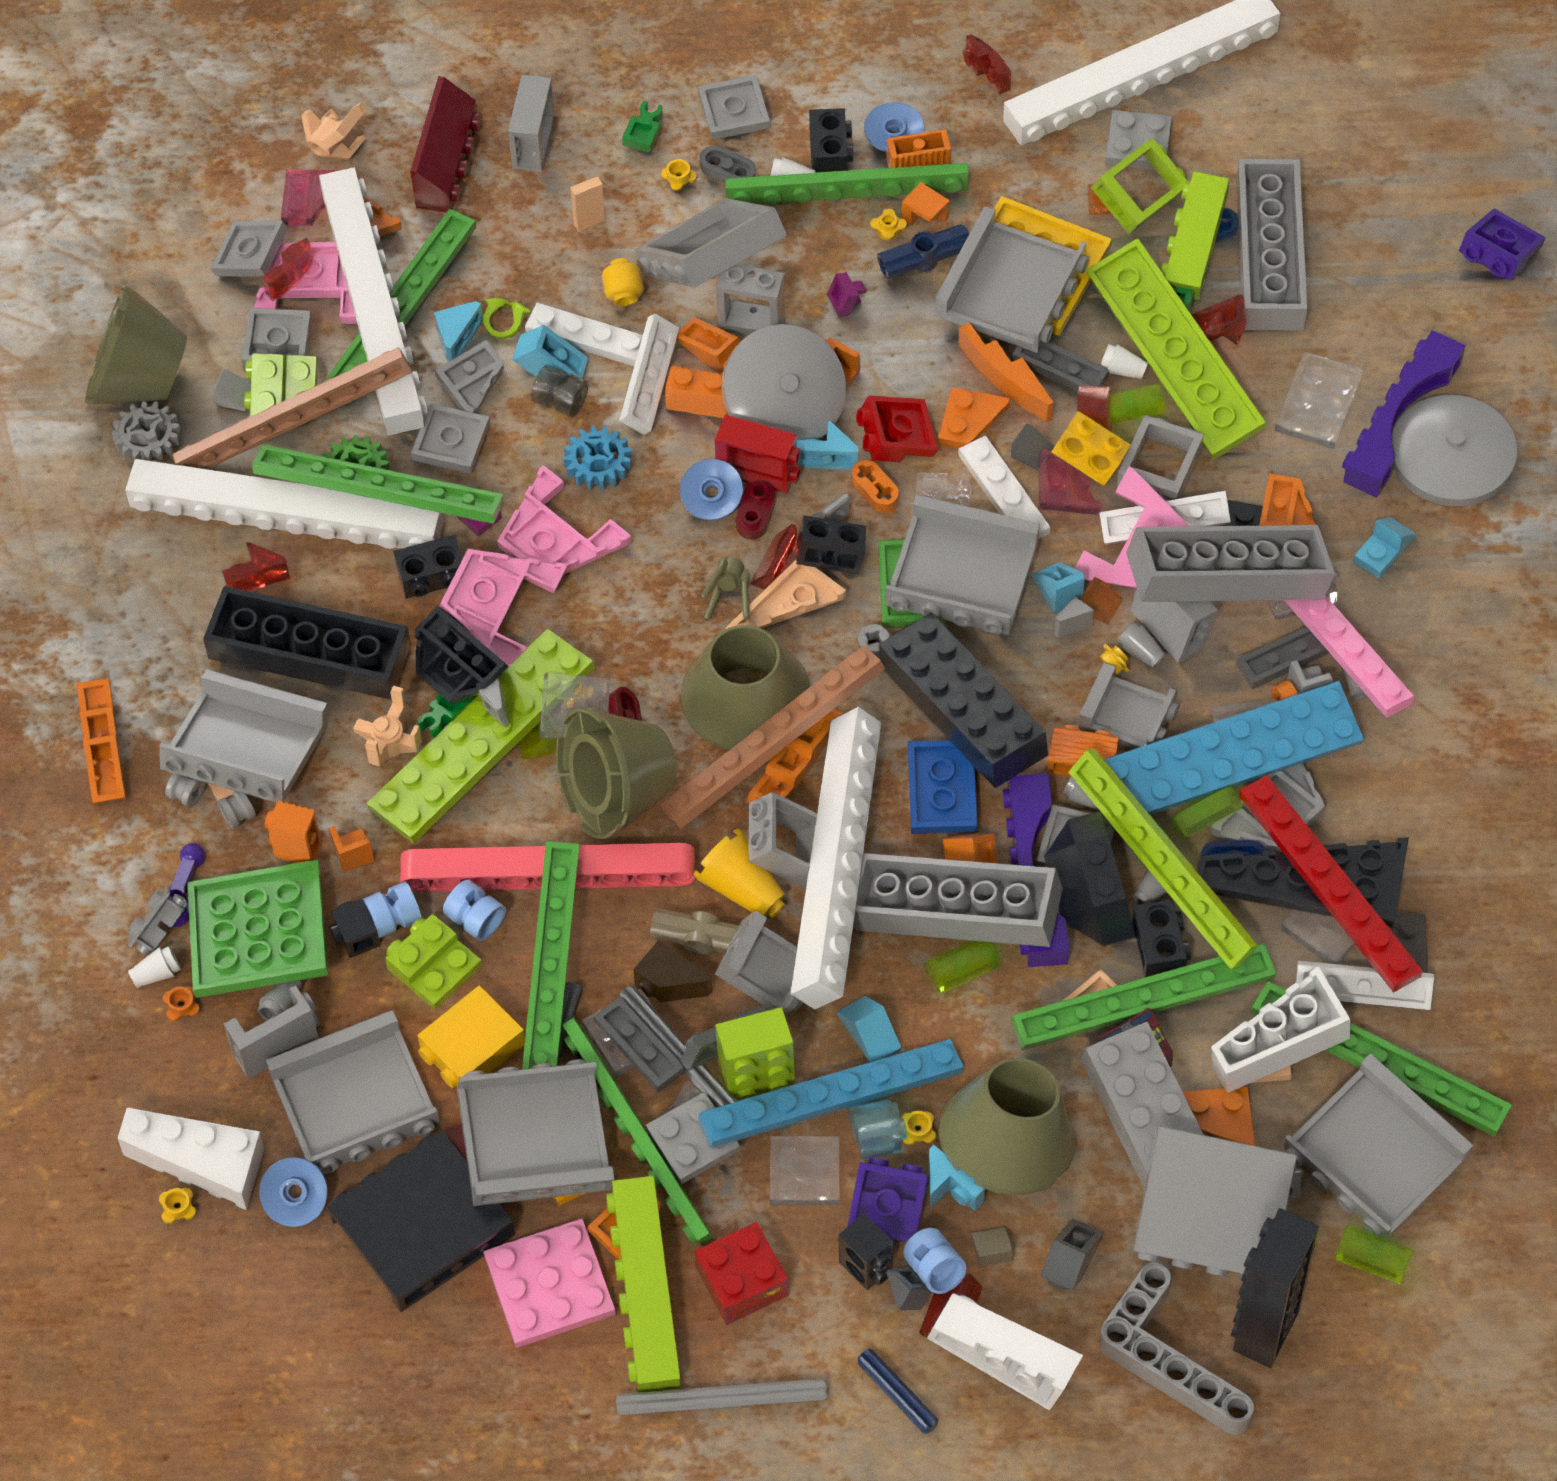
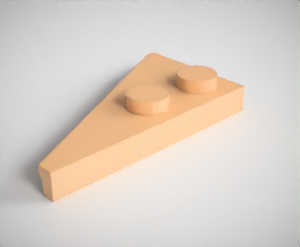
M795 560L749 605V619L743 618L742 611L725 629L738 625H751L762 629L841 601L846 597V590L816 567L798 565Z

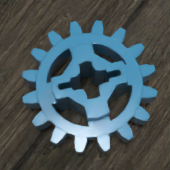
M591 426L590 433H586L581 429L579 430L580 438L573 436L569 438L570 446L564 447V467L567 468L569 478L575 477L576 485L579 486L583 482H587L588 490H591L594 484H598L600 490H604L605 483L609 482L614 487L616 486L617 477L620 479L626 478L625 470L631 469L632 454L631 448H628L627 438L620 439L618 430L609 434L608 426H604L602 431H597L595 426ZM614 451H616L618 454L617 460L614 457ZM578 456L581 457V465L577 461Z

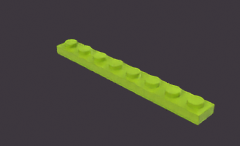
M1094 748L1086 750L1068 773L1231 970L1239 968L1258 947L1256 942Z

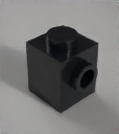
M363 899L355 902H345L337 909L331 911L334 924L329 925L331 934L336 944L342 942L349 959L380 947L377 930Z

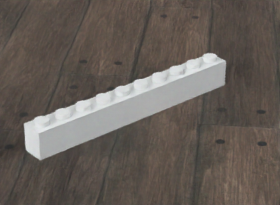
M1235 0L1004 102L1003 121L1021 146L1031 141L1035 142L1051 132L1062 130L1069 124L1083 118H1089L1105 108L1114 107L1123 100L1135 95H1141L1157 85L1166 84L1184 73H1191L1198 67L1211 61H1218L1225 55L1236 50H1243L1254 42L1270 38L1278 32L1280 12L1271 0Z
M355 167L319 175L324 203L367 361L379 357L386 351L399 347L409 364L412 365L414 361L410 346L404 347L403 340H407L404 323H397L396 316L400 315L398 301L396 297L390 298L389 292L394 291L390 273L384 274L382 269L387 267L383 249L377 250L376 244L380 243L378 229L376 225L371 226L369 220H374L370 201L364 203L363 197L367 196L364 179L357 178ZM412 371L413 373L375 390L388 436L424 427L422 415L428 414L424 396L418 397L416 390L421 389L417 371Z
M135 459L125 489L130 507L140 511L152 510L165 512L171 516H192L204 521L212 519L225 521L232 525L245 524L257 526L264 530L278 529L297 535L302 533L311 534L324 539H344L356 544H377L389 549L394 547L406 548L440 539L444 525L443 513L306 484Z
M859 707L831 720L791 987V995L813 1009L843 997L881 729V722Z

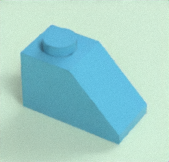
M545 325L521 334L512 358L514 362L535 377L571 384L581 383L589 359Z

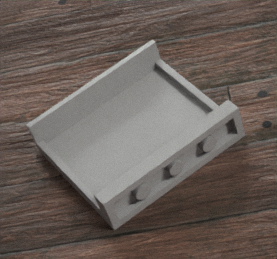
M984 206L935 298V316L961 326L970 323L975 331L1038 353L1042 343H1048L1053 332L1052 324L1055 319L1059 320L1065 309L1064 301L1066 297L1073 295L1077 285V275L1079 273L1083 274L1087 268L1089 256L1086 255V242L1082 241L1078 250H1073L995 222L996 210Z
M916 494L913 503V516L890 586L886 585L885 606L900 612L910 611L922 614L924 617L932 613L936 618L954 622L959 626H972L984 629L991 634L1001 633L1010 635L1039 542L1040 523Z
M206 669L201 677L202 693L170 745L164 743L159 745L160 769L273 802L282 800L284 802L327 728V703Z
M393 1010L266 1060L269 1074L304 1158L315 1164L323 1175L334 1172L339 1166L348 1162L365 1160L371 1153L383 1148H395L403 1140L413 1136H425L440 1126L437 1109L433 1107L402 1037L398 1020Z
M1370 1053L1361 1062L1360 1070L1292 1137L1289 1134L1285 1137L1284 1149L1287 1153L1297 1155L1295 1165L1297 1167L1303 1165L1311 1173V1179L1322 1190L1328 1188L1337 1196L1336 1201L1343 1210L1349 1214L1354 1212L1363 1220L1361 1222L1363 1227L1372 1236L1377 1237L1379 1235L1387 1241L1471 1156L1473 1145Z
M573 1060L564 1066L555 1067L552 1064L543 1063L527 1070L507 1067L499 1070L498 1073L485 1074L483 1071H472L466 1073L463 1077H459L457 1094L474 1206L611 1190L614 1174L613 1167H609L594 1075L597 1067L596 1062L586 1063L585 1060Z
M1155 1125L1153 1139H1155L1135 1240L1134 1244L1131 1243L1130 1249L1138 1252L1137 1258L1158 1262L1159 1256L1173 1259V1266L1192 1270L1194 1263L1207 1266L1206 1273L1227 1277L1228 1271L1241 1273V1280L1246 1268L1244 1267L1245 1260L1251 1248H1257L1261 1239L1259 1234L1267 1217L1274 1219L1279 1208L1286 1210L1297 1155Z

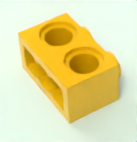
M1077 411L1051 452L1105 486L1131 444Z

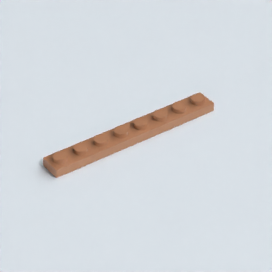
M399 347L386 351L377 358L364 364H359L341 375L329 378L324 383L307 391L299 392L296 396L279 404L272 405L252 417L244 418L239 423L222 431H217L199 442L185 446L182 450L172 454L175 464L209 469L413 373L410 364Z
M864 645L661 803L660 806L664 813L680 829L685 827L882 672L885 667L881 660Z

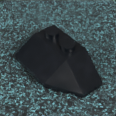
M438 605L415 628V638L417 639L415 650L416 674L452 706L478 696L480 689H485L491 685L509 667Z
M1100 811L1067 820L1044 856L1046 866L1048 868H1056L1063 888L1058 908L1060 915L1066 919L1067 925L1103 947L1136 938L1125 892Z

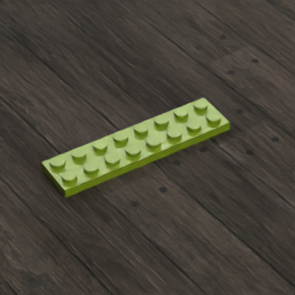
M1138 238L1085 270L1099 294L1145 361L1148 362L1149 367L1191 428L1198 433L1204 434L1203 445L1213 460L1267 428V424Z
M547 629L509 665L508 669L499 678L505 693L509 725L507 727L502 726L485 710L481 697L478 695L366 803L369 810L411 843L415 844L595 669L593 661Z

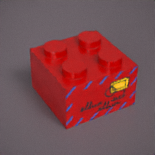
M757 1221L694 1251L695 1267L726 1325L789 1296L788 1278Z

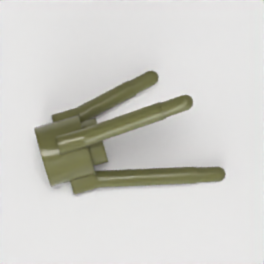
M721 558L716 571L701 595L702 600L707 599L716 585L704 615L705 620L710 619L722 590L732 591L739 585H741L743 618L749 619L748 581L750 574L744 572L745 566L737 558Z

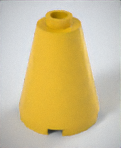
M736 828L733 832L737 836L732 840L727 836L724 837L700 863L705 867L702 873L695 870L693 876L699 882L752 913L757 911L765 917L769 915L771 918H774L785 906V903L782 901L785 893L771 872L749 862V839L740 828Z

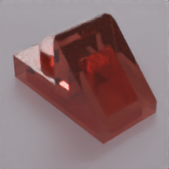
M1242 294L1191 314L1209 341L1224 336L1235 345L1239 344L1246 324L1245 301Z
M245 542L250 562L235 564L228 569L222 570L225 586L246 591H252L290 579L285 556L250 542Z

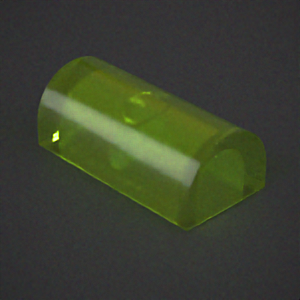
M1159 384L1101 396L1097 407V415L1103 427L1140 419L1144 415L1154 416L1163 414L1165 411L1163 394Z
M973 940L924 962V970L938 994H942L999 968L998 957L992 943Z
M1347 1225L1335 1260L1401 1284L1414 1250Z

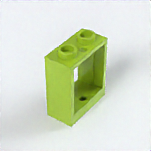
M1150 138L1099 177L1091 189L1125 231L1130 234L1180 196L1187 177L1183 170L1176 167L1169 159L1165 148L1156 143L1153 138ZM1142 156L1148 160L1171 189L1143 212L1115 179L1117 175Z

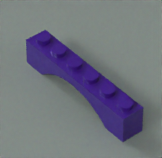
M1433 330L1426 340L1421 339L1418 342L1413 354L1415 356L1413 361H1407L1404 364L1399 378H1401L1397 385L1393 383L1390 386L1385 397V405L1383 407L1378 406L1371 418V427L1369 430L1366 428L1362 430L1356 443L1358 447L1355 452L1349 451L1342 464V468L1345 469L1344 483L1376 498L1379 496L1392 475L1395 457L1391 445V432L1397 419L1408 406L1421 396L1449 385L1462 364L1466 345Z
M1048 773L1015 776L1009 780L1008 789L1002 790L1004 809H1010L1011 818H1006L1007 838L1013 837L1014 847H1009L1010 865L1033 866L1032 854L1034 845L1041 830L1048 822L1051 812L1052 801ZM1057 913L1050 947L1019 944L1020 955H1027L1028 967L1068 965L1069 942L1066 919L1059 913Z

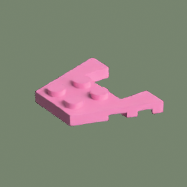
M281 243L267 273L268 277L264 286L259 289L256 295V302L253 308L277 309L279 298H340V323L357 324L336 243Z
M544 465L540 467L535 482L532 486H529L524 494L525 499L519 509L514 511L497 540L498 547L510 557L526 560L533 558L545 563L555 564V562L566 564L567 567L564 574L619 550L632 542L631 535L611 519L590 538L586 539L546 507L545 504L564 489V481Z
M1128 467L1115 492L1117 495L1144 508L1114 565L1084 550L1074 569L1083 572L1084 580L1137 589L1126 554L1136 527L1189 525L1133 468Z
M468 549L439 607L509 666L527 647L497 633L523 579L554 593L567 565L555 562V564L540 562L539 559L528 558L527 560L508 557L509 555Z

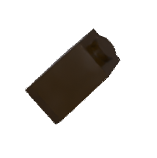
M660 941L655 943L633 969L637 990L648 998L653 996L660 1002L709 996L713 991L711 975Z

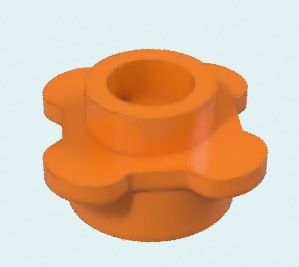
M175 987L163 995V1002L168 1006L167 1018L169 1020L178 1021L180 1017L187 1015L193 1017L199 1013L200 1007L195 1003L193 987ZM184 1002V1005L179 1006L178 1003Z

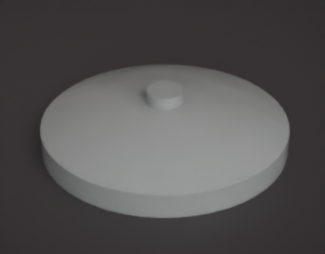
M771 325L748 335L731 352L722 375V396L729 416L797 434V440L810 438L818 440L828 432V421L835 425L845 403V375L834 350L817 334L795 325Z
M1439 395L1419 401L1401 415L1391 437V445L1395 457L1393 469L1401 482L1419 497L1445 506H1468L1493 497L1510 480L1517 459V441L1507 420L1488 404L1462 395Z

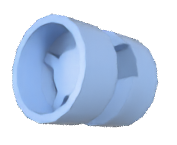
M467 879L459 883L449 894L443 906V914L456 924L463 925L466 932L481 942L489 938L501 925L506 914V907L492 896H485L483 889Z
M406 881L388 888L386 895L378 892L363 898L377 930L378 938L396 932L398 925L406 928L421 918L415 897Z
M922 1229L915 1233L904 1247V1259L932 1293L941 1294L954 1289L965 1276L967 1269L965 1261L951 1247V1244L938 1229Z

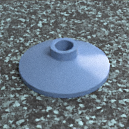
M893 102L879 105L867 115L864 122V133L867 140L874 147L885 152L887 149L886 138L924 132V122L919 112L903 103Z
M705 459L693 464L685 472L680 483V496L683 505L693 516L702 520L714 521L729 516L738 507L743 495V484L740 475L733 466L719 459ZM715 488L718 490V494L712 498L706 495L707 491Z
M290 1157L277 1161L267 1169L260 1183L259 1196L264 1211L272 1220L284 1226L297 1227L312 1222L321 1214L327 1202L328 1187L323 1173L315 1164L303 1158ZM293 1185H298L302 1189V1194L299 1198L291 1194Z

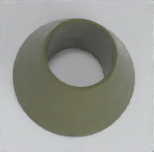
M125 284L121 289L123 290L122 295H118L95 359L96 364L93 376H90L84 402L90 405L166 400L183 357L187 335L131 286Z
M751 625L733 626L719 633L687 669L681 686L683 712L690 726L703 739L715 746L730 750L810 687V683L800 661L768 632ZM740 668H753L767 674L763 679L749 684H737L723 678L728 672Z
M590 708L575 709L568 713L562 721L563 725L566 724L562 736H557L556 764L559 783L570 813L577 812L583 824H580V828L591 837L606 839L615 836L673 789L677 774L675 753L668 736L659 726Z
M1012 1058L992 1066L949 1099L939 1122L940 1144L948 1161L957 1171L961 1169L975 1179L974 1184L989 1191L1009 1195H1024L1044 1190L1053 1185L1055 1180L1068 1170L1074 1156L1075 1134L1058 1082L1049 1070L1031 1060ZM1006 1111H1010V1112L1017 1113V1114H1019V1115H1021V1116H1023V1117L1010 1114V1113H1008V1112H1006Z

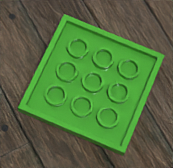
M318 860L187 882L192 984L196 998L329 975L321 867Z

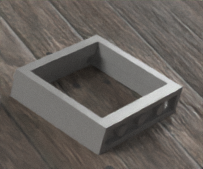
M725 198L636 248L635 251L638 256L636 261L637 265L642 267L644 274L648 277L695 288L787 236L774 207Z

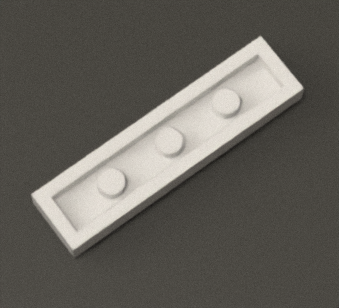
M536 303L525 325L526 332L545 325L576 349L631 366L635 365L643 335L540 303Z
M655 313L647 319L619 419L620 422L643 435L652 430L679 327Z
M986 435L959 448L958 456L999 514L1040 523L1039 539L1050 534L1049 524Z
M1226 491L1165 501L1189 526L1231 524ZM1134 506L1099 512L1104 544L1110 545L1127 542L1144 508Z
M1298 961L1297 984L1309 976V972L1319 966L1339 1001L1425 1010L1431 1009L1434 974L1422 973L1421 978L1393 993L1374 968Z

